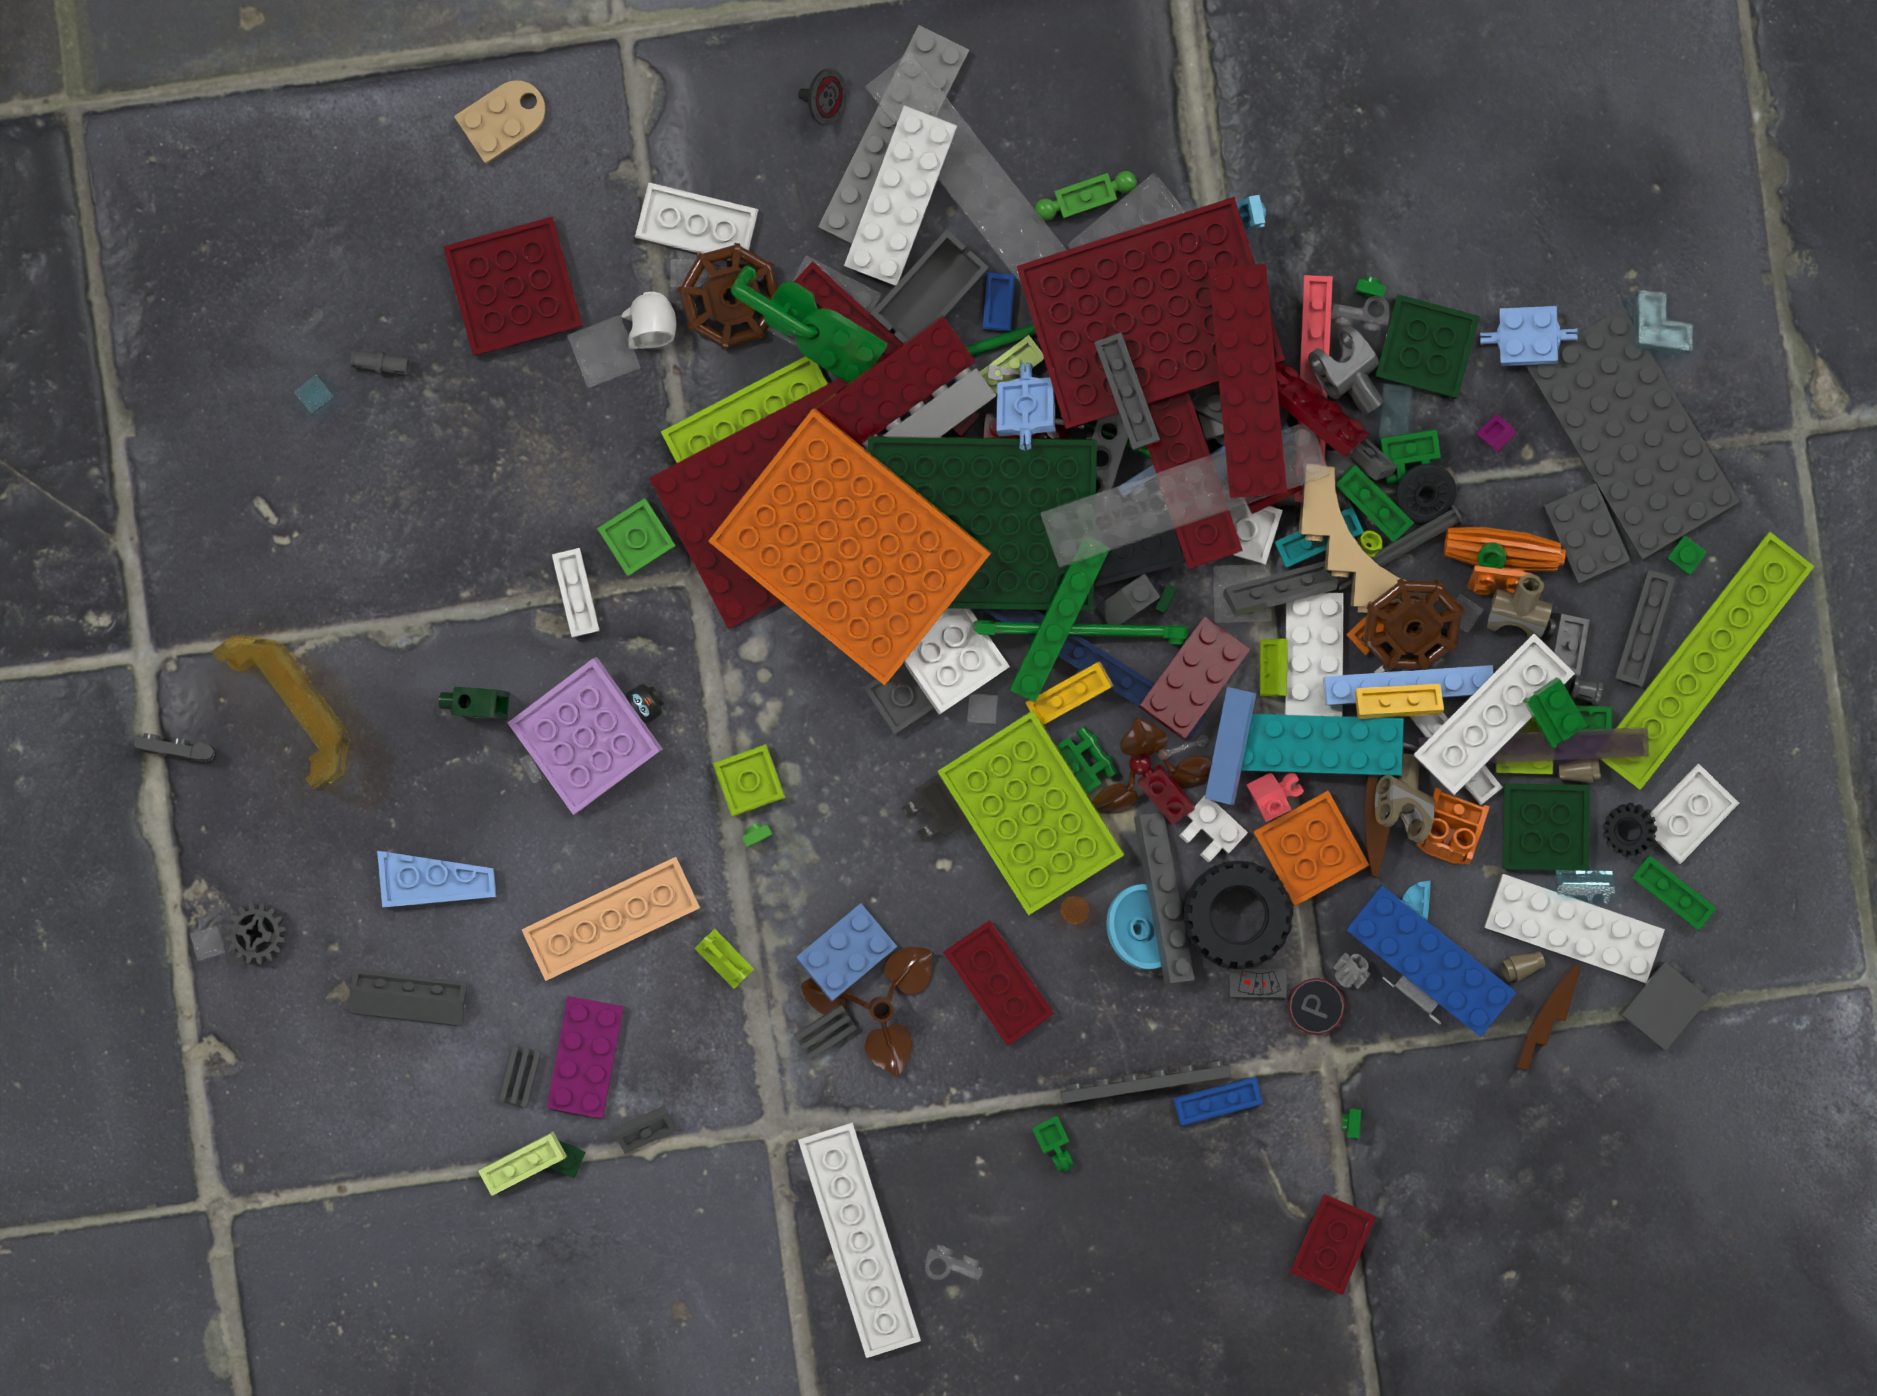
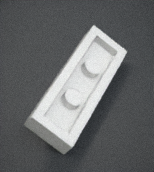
M580 548L552 554L571 637L574 638L599 632L600 629Z

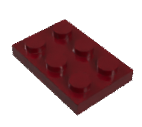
M1323 1193L1289 1272L1343 1295L1376 1216Z

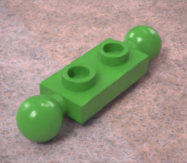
M1122 171L1116 176L1114 181H1111L1109 174L1106 173L1054 191L1056 200H1039L1034 207V213L1039 220L1049 221L1055 217L1056 212L1061 211L1063 219L1117 201L1115 192L1131 193L1137 186V179L1133 173Z

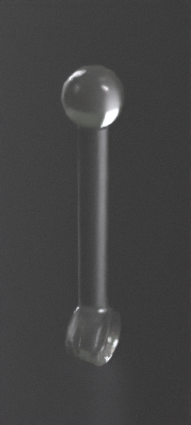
M1200 735L1196 741L1170 750L1161 749L1158 752V757L1161 760H1166L1170 755L1196 746L1205 747L1209 739L1206 735Z

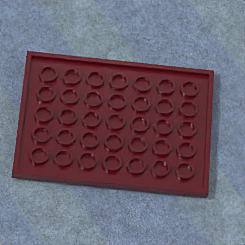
M1235 197L1016 266L1066 430L1119 414L1094 342L1120 332L1123 334L1147 404L1219 382L1208 269L1255 265ZM1271 316L1275 364L1284 362L1285 359Z
M841 378L649 478L728 629L779 603L781 600L708 541L805 419L804 415L848 384ZM881 432L877 434V436H883Z

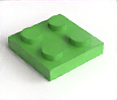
M645 498L597 528L628 577L676 547Z

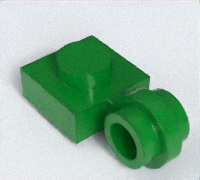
M1058 1116L1033 1127L1032 1131L1043 1154L1054 1149L1056 1155L1052 1156L1058 1172L1062 1170L1065 1172L1069 1171V1167L1073 1166L1074 1163L1067 1150L1061 1151L1060 1146L1070 1141Z

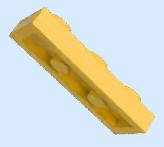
M1099 661L1041 693L1036 702L1029 700L1025 703L1030 712L1035 711L1044 725L1113 687V684Z
M1440 684L1356 688L1354 692L1358 719L1442 714L1444 711Z

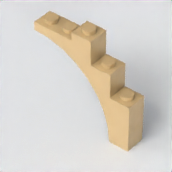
M1305 465L1303 466L1302 477L1303 490L1301 492L1299 534L1306 535L1305 540L1322 541L1323 536H1327L1325 570L1332 571L1331 576L1349 577V572H1353L1351 606L1358 607V612L1367 613L1368 609L1366 606L1368 602L1376 600L1401 578L1396 577L1373 561L1361 549L1349 532L1340 512L1336 496L1334 467ZM1408 592L1410 597L1417 596L1420 599H1425L1427 593ZM1399 595L1396 599H1394V600H1393L1392 602H1390V603H1399V602H1401V601H1402L1401 596Z

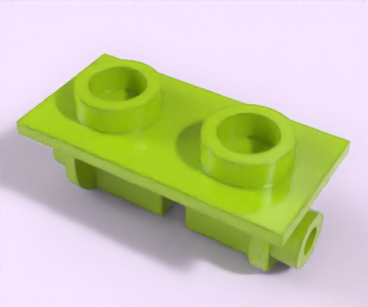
M716 929L694 948L733 989L754 970Z

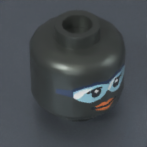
M640 684L625 694V697L645 725L662 714L661 706L664 703L653 685L648 687L645 684Z

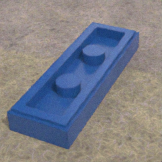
M1256 1076L1173 1098L1180 1126L1263 1104Z

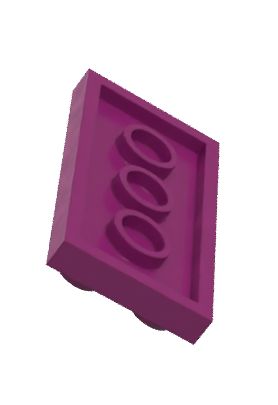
M572 996L567 997L547 1108L603 1119L624 1006Z

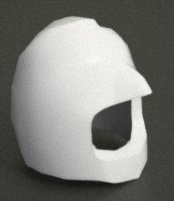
M654 291L644 292L620 316L633 322L632 330L628 336V345L631 349L661 347L674 340L677 324L675 312L669 300L661 293Z

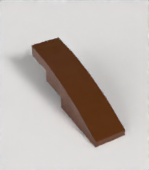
M1366 775L1363 801L1364 844L1370 876L1378 877L1390 827L1379 824L1375 816V793L1379 775Z
M1572 964L1553 986L1539 1007L1523 1039L1514 1065L1515 1067L1528 1070L1535 1044L1547 1046L1554 1019L1566 1021L1581 966Z

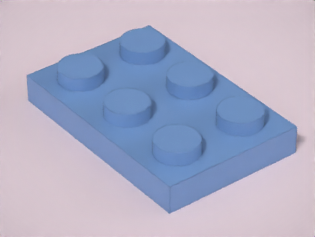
M860 903L795 959L832 1002L892 952L897 945L862 903Z

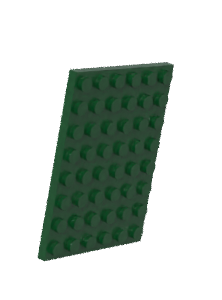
M868 436V452L992 552L947 609L1047 610L1083 535L1095 540L1097 439L1031 438V449L1027 450L1026 447V450H1022L1019 448L1020 438ZM1094 583L1081 610H1093Z

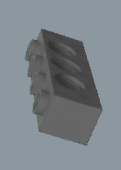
M1120 413L1097 420L1094 432L1088 431L1086 439H1097V451L1103 450L1109 456L1107 465L1104 467L1096 465V478L1099 480L1101 487L1096 493L1095 517L1101 519L1104 518L1128 442V435ZM1112 423L1117 427L1118 432L1114 439L1107 440L1102 436L1101 430L1105 424Z

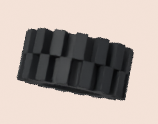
M1634 803L1622 804L1615 808L1606 817V822L1603 824V829H1605L1603 837L1607 839V846H1612L1614 848L1612 851L1616 854L1618 852L1622 853L1621 856L1631 855L1632 857L1643 853L1656 838L1657 826L1654 824L1656 820L1655 817H1651V811L1643 809V805H1634ZM1632 819L1639 824L1641 832L1637 839L1627 840L1622 837L1619 827L1623 820Z

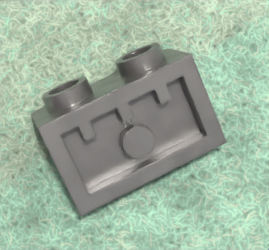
M1551 613L1541 641L1575 673L1574 675L1580 676L1590 620Z

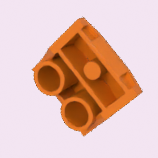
M1436 787L1432 796L1435 807L1431 832L1424 841L1416 843V846L1426 854L1452 864H1470L1483 830L1489 806L1484 805L1482 807L1443 793L1441 789Z

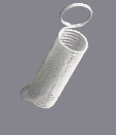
M1383 977V979L1386 982H1388L1393 988L1394 986H1396L1397 989L1399 988V990L1405 993L1406 996L1408 995V997L1414 1000L1416 1004L1423 1007L1425 1011L1430 1013L1429 1017H1431L1440 1025L1442 1024L1438 1019L1431 1015L1433 1009L1430 1011L1427 1006L1428 1004L1430 1005V1007L1432 1005L1434 1006L1437 1003L1435 1002V1000H1432L1430 1003L1428 1002L1426 1006L1424 1002L1422 1004L1420 1003L1418 998H1421L1424 994L1426 995L1425 992L1421 996L1419 995L1416 999L1415 995L1412 997L1410 994L1411 991L1408 993L1406 988H1403L1402 984L1400 986L1398 985V983L1396 985H1393L1391 982H1389L1386 978Z

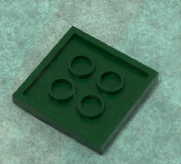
M1397 294L1375 377L1457 399L1480 316Z
M1503 784L1502 869L1589 871L1590 785Z

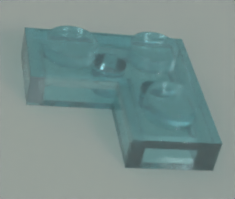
M1639 290L1635 294V347L1689 354L1692 351L1693 324L1666 320V293Z

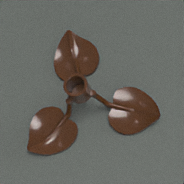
M1136 717L1132 727L1120 742L1121 751L1130 756H1138L1143 753L1151 756L1156 751L1168 770L1173 773L1171 777L1181 788H1193L1209 780L1211 765L1213 764L1212 760L1194 756L1182 760L1177 767L1172 766L1161 750L1168 742L1166 733L1143 719ZM1130 770L1129 784L1127 786L1116 783L1104 788L1096 795L1092 803L1098 812L1120 813L1127 811L1136 804L1138 794L1132 790L1135 783V773Z
M907 947L894 952L887 959L883 970L884 975L893 981L886 998L881 996L875 997L870 1003L849 995L851 986L831 1002L811 977L802 983L801 989L807 1002L822 1014H826L840 1004L846 1010L847 1000L868 1009L873 1019L881 1022L882 1029H875L867 1036L865 1041L867 1057L876 1066L894 1076H899L908 1063L912 1040L909 1031L902 1024L895 1023L887 1027V1021L893 1015V1006L890 1002L893 999L892 996L897 986L901 992L909 995L918 994L927 987L932 975V952L930 949L923 947Z

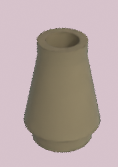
M1590 755L1565 764H1559L1560 780L1594 783V780H1601L1599 758H1592Z
M1540 951L1506 956V960L1501 961V970L1507 982L1514 981L1517 983L1545 967L1544 957Z

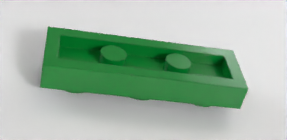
M1355 463L1335 481V485L1391 541L1395 542L1414 524L1397 504Z
M1650 855L1645 858L1631 876L1634 881L1698 931L1716 910V907Z

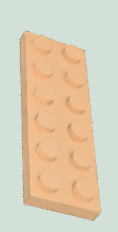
M674 857L521 930L545 981L700 909V906L677 857Z

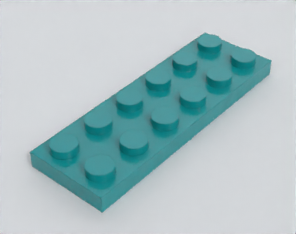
M1252 714L1241 771L1363 775L1389 774L1402 776L1404 718L1358 719V717Z

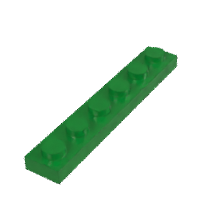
M1083 535L1009 687L1010 691L1036 702L1110 550L1109 547Z

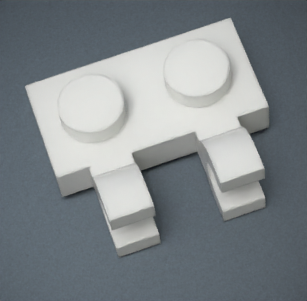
M1204 795L1195 805V810L1186 815L1192 822L1179 836L1188 843L1200 830H1203L1213 841L1200 856L1206 862H1210L1221 849L1229 854L1248 832L1215 801L1205 799Z

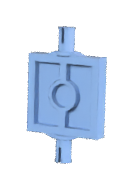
M1557 306L1500 308V324L1497 332H1480L1481 345L1498 344L1501 366L1558 364V349L1561 341H1578L1577 328L1560 329L1557 322Z
M1026 362V366L1025 363L1020 365V378L1009 382L997 383L998 436L1020 435L1019 448L1022 450H1026V447L1027 450L1031 449L1032 434L1055 431V392L1051 379L1032 377V364Z

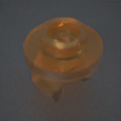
M1079 896L1068 897L1061 905L1063 919L1070 924L1084 922L1089 915L1088 903Z

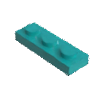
M1353 507L1341 512L1353 538L1364 533ZM1298 531L1274 542L1285 568L1325 551L1327 536H1323L1322 541L1305 540L1306 535H1301Z

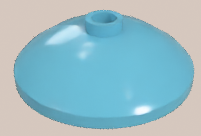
M1146 884L1128 887L1114 898L1108 910L1106 925L1110 943L1117 955L1127 964L1143 970L1161 967L1147 886ZM1133 926L1136 927V929H1137V934H1135V932H1134V930H1133Z

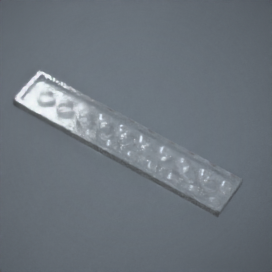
M910 51L865 86L866 90L895 126L904 105L957 125L938 181L1021 286L1016 266L1066 250Z
M1303 423L1282 430L1287 490L1330 475L1316 434ZM1223 450L1040 513L1058 567L1061 568L1271 495L1230 499L1226 452Z

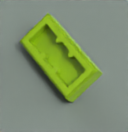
M1260 639V696H1287L1288 639Z

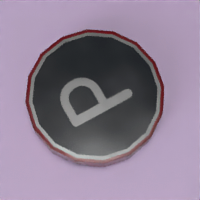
M1320 978L1304 980L1294 988L1289 996L1288 1011L1290 1018L1296 1027L1306 1033L1315 1035L1328 1033L1338 1026L1344 1016L1345 1003L1343 995L1337 986L1328 980Z

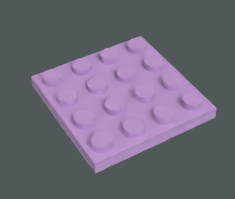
M597 657L591 659L508 722L573 815L663 750Z

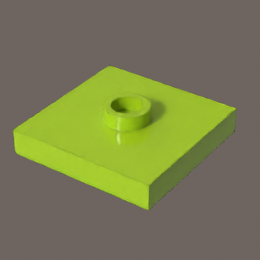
M767 744L713 763L732 817L785 798Z

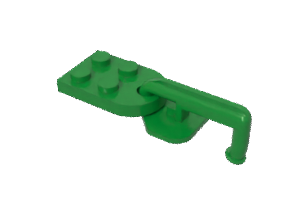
M745 266L741 270L731 287L733 296L763 314L765 322L770 327L783 335L796 334L797 345L807 358L847 383L873 366L888 344L843 315L830 309H818L814 295L795 282L788 281L782 283L771 300L747 286L748 283L756 279V272L751 266Z

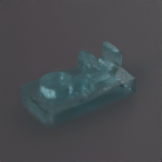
M1556 870L1555 884L1558 895L1574 897L1587 894L1589 903H1593L1595 894H1603L1604 903H1608L1610 899L1609 894H1615V881L1612 871Z

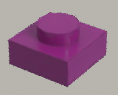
M1496 414L1476 434L1485 444L1495 452H1498L1517 432L1509 423Z

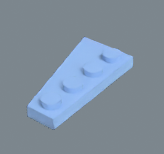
M377 851L382 907L497 897L494 868Z

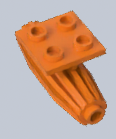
M1488 527L1447 528L1444 544V556L1475 565L1467 584V590H1474V593L1479 595H1489L1490 593H1495L1497 589L1514 593L1522 576L1532 574L1528 572L1557 571L1558 566H1564L1566 549H1561V543L1526 532ZM1495 542L1504 547L1507 558L1502 569L1479 566L1477 561L1478 552L1484 544Z

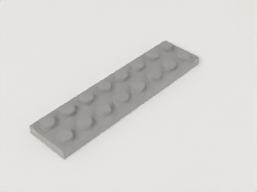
M918 25L818 226L819 229L852 245L903 106H908L937 118L969 53V49Z

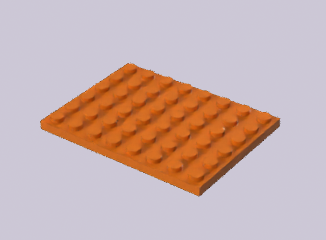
M815 408L810 411L708 541L884 686L992 553Z

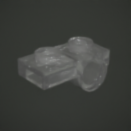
M1380 296L1370 297L1364 303L1362 309L1333 304L1331 309V318L1336 319V324L1352 326L1353 322L1364 324V329L1371 331H1380L1381 327L1386 328L1388 326L1390 316L1389 304ZM1371 303L1379 304L1383 309L1382 316L1372 317L1368 313V305Z
M937 1244L936 1249L933 1247L929 1248L926 1255L925 1271L930 1278L941 1280L948 1276L950 1270H954L979 1281L983 1268L978 1266L980 1261L966 1255L962 1259L952 1256L953 1250ZM939 1258L946 1263L944 1272L936 1274L930 1270L929 1265L933 1259Z

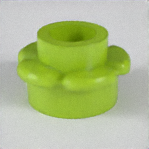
M1366 531L1357 537L1358 541L1356 542L1370 558L1375 557L1378 551L1382 549V539L1374 531Z

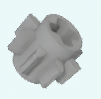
M1344 953L1333 966L1337 970L1335 973L1336 980L1347 988L1353 984L1357 989L1360 988L1370 976V973L1367 971L1369 968L1368 962L1359 954H1353L1350 957L1347 953Z

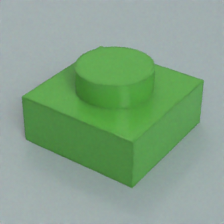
M758 822L745 829L747 834L742 836L745 845L749 847L773 835L768 824L762 826Z

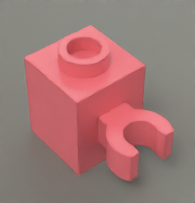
M1271 772L1247 784L1252 799L1265 822L1291 810L1286 797H1297L1304 792L1300 784L1291 787L1294 782L1299 780L1295 772L1287 774L1280 783H1278Z

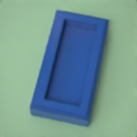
M987 272L983 330L1011 331L1015 287L1014 274Z

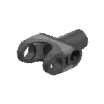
M1344 325L1337 333L1342 348V355L1338 362L1319 348L1313 350L1309 354L1308 359L1317 380L1330 397L1338 399L1348 392L1362 415H1365L1375 410L1384 401L1367 376L1378 367L1379 361L1362 335L1353 327Z

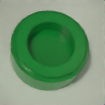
M1495 542L1484 544L1478 552L1477 561L1479 566L1502 569L1506 563V550L1502 545Z

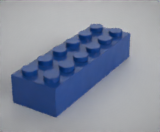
M1382 883L1346 926V930L1480 1037L1517 993L1514 988Z

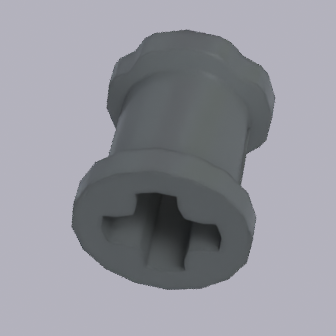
M1575 675L1569 695L1572 700L1576 698L1591 702L1592 706H1598L1603 690V682L1593 683L1582 680L1580 676Z

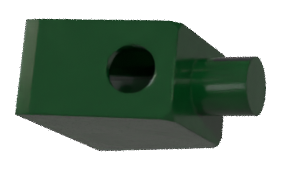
M454 686L453 693H440L439 707L440 709H451L452 715L507 720L510 692L497 689Z

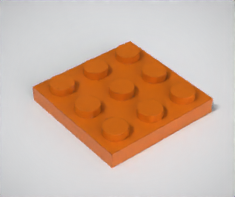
M1329 791L1320 794L1253 831L1275 873L1289 893L1294 906L1369 866Z

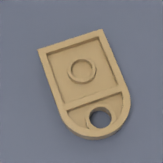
M509 81L454 117L484 163L488 164L535 133L545 119L546 106L541 93L533 85L524 81ZM527 94H532L537 98V104L532 109H525L521 105L522 98Z

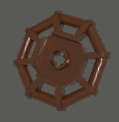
M735 242L734 245L703 254L699 252L681 287L678 286V292H680L689 324L687 326L690 331L694 330L720 345L721 349H727L729 346L758 338L762 340L766 337L765 332L769 325L765 322L763 315L757 323L752 318L755 309L735 298L734 304H730L729 300L724 301L723 295L727 294L726 289L732 287L742 269L738 267L741 259L758 269L756 271V279L748 283L747 286L760 293L757 280L764 277L769 296L766 298L771 300L778 289L773 271L774 264L771 261L767 262L741 247L740 243ZM731 258V267L715 270L711 264ZM703 269H705L710 275L705 281L703 288L694 287ZM693 295H701L705 312L699 316ZM709 317L724 325L722 333L704 324V322ZM747 322L750 327L748 330L731 334L732 325Z
M1403 578L1398 579L1394 586L1373 602L1369 601L1366 606L1368 611L1361 642L1363 646L1368 647L1383 664V669L1387 671L1392 669L1428 670L1432 664L1452 649L1456 650L1459 645L1457 640L1461 617L1465 613L1462 605H1458L1439 580L1426 582L1404 581ZM1408 592L1427 593L1425 599H1420L1417 596L1410 597ZM1399 595L1401 596L1402 601L1388 611L1384 608ZM1437 599L1447 608L1440 613L1433 606ZM1378 617L1383 619L1384 629L1381 632H1376ZM1418 622V629L1416 631L1412 629L1406 631L1410 623ZM1443 622H1449L1447 635H1443L1440 632ZM1387 641L1394 649L1387 653L1380 644ZM1437 643L1440 644L1427 655L1424 654ZM1405 652H1413L1414 655H1417V659L1401 658V655H1406Z

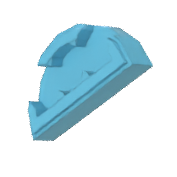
M1431 881L1414 884L1402 896V900L1427 920Z

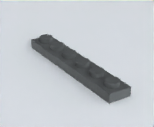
M1153 813L1134 817L1165 985L1195 980L1163 813Z
M1223 1060L1206 1062L1207 1068L1195 1069L1194 1064L1178 1067L1177 1073L1167 1074V1069L1150 1071V1077L1139 1078L1137 1073L1122 1076V1081L1111 1083L1110 1078L1094 1080V1086L1083 1087L1082 1082L1065 1085L1066 1090L1060 1091L1062 1103H1070L1232 1077L1229 1064L1223 1065Z

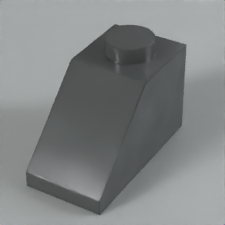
M1143 574L1098 605L1097 609L1108 625H1121L1157 601L1160 596L1147 576Z

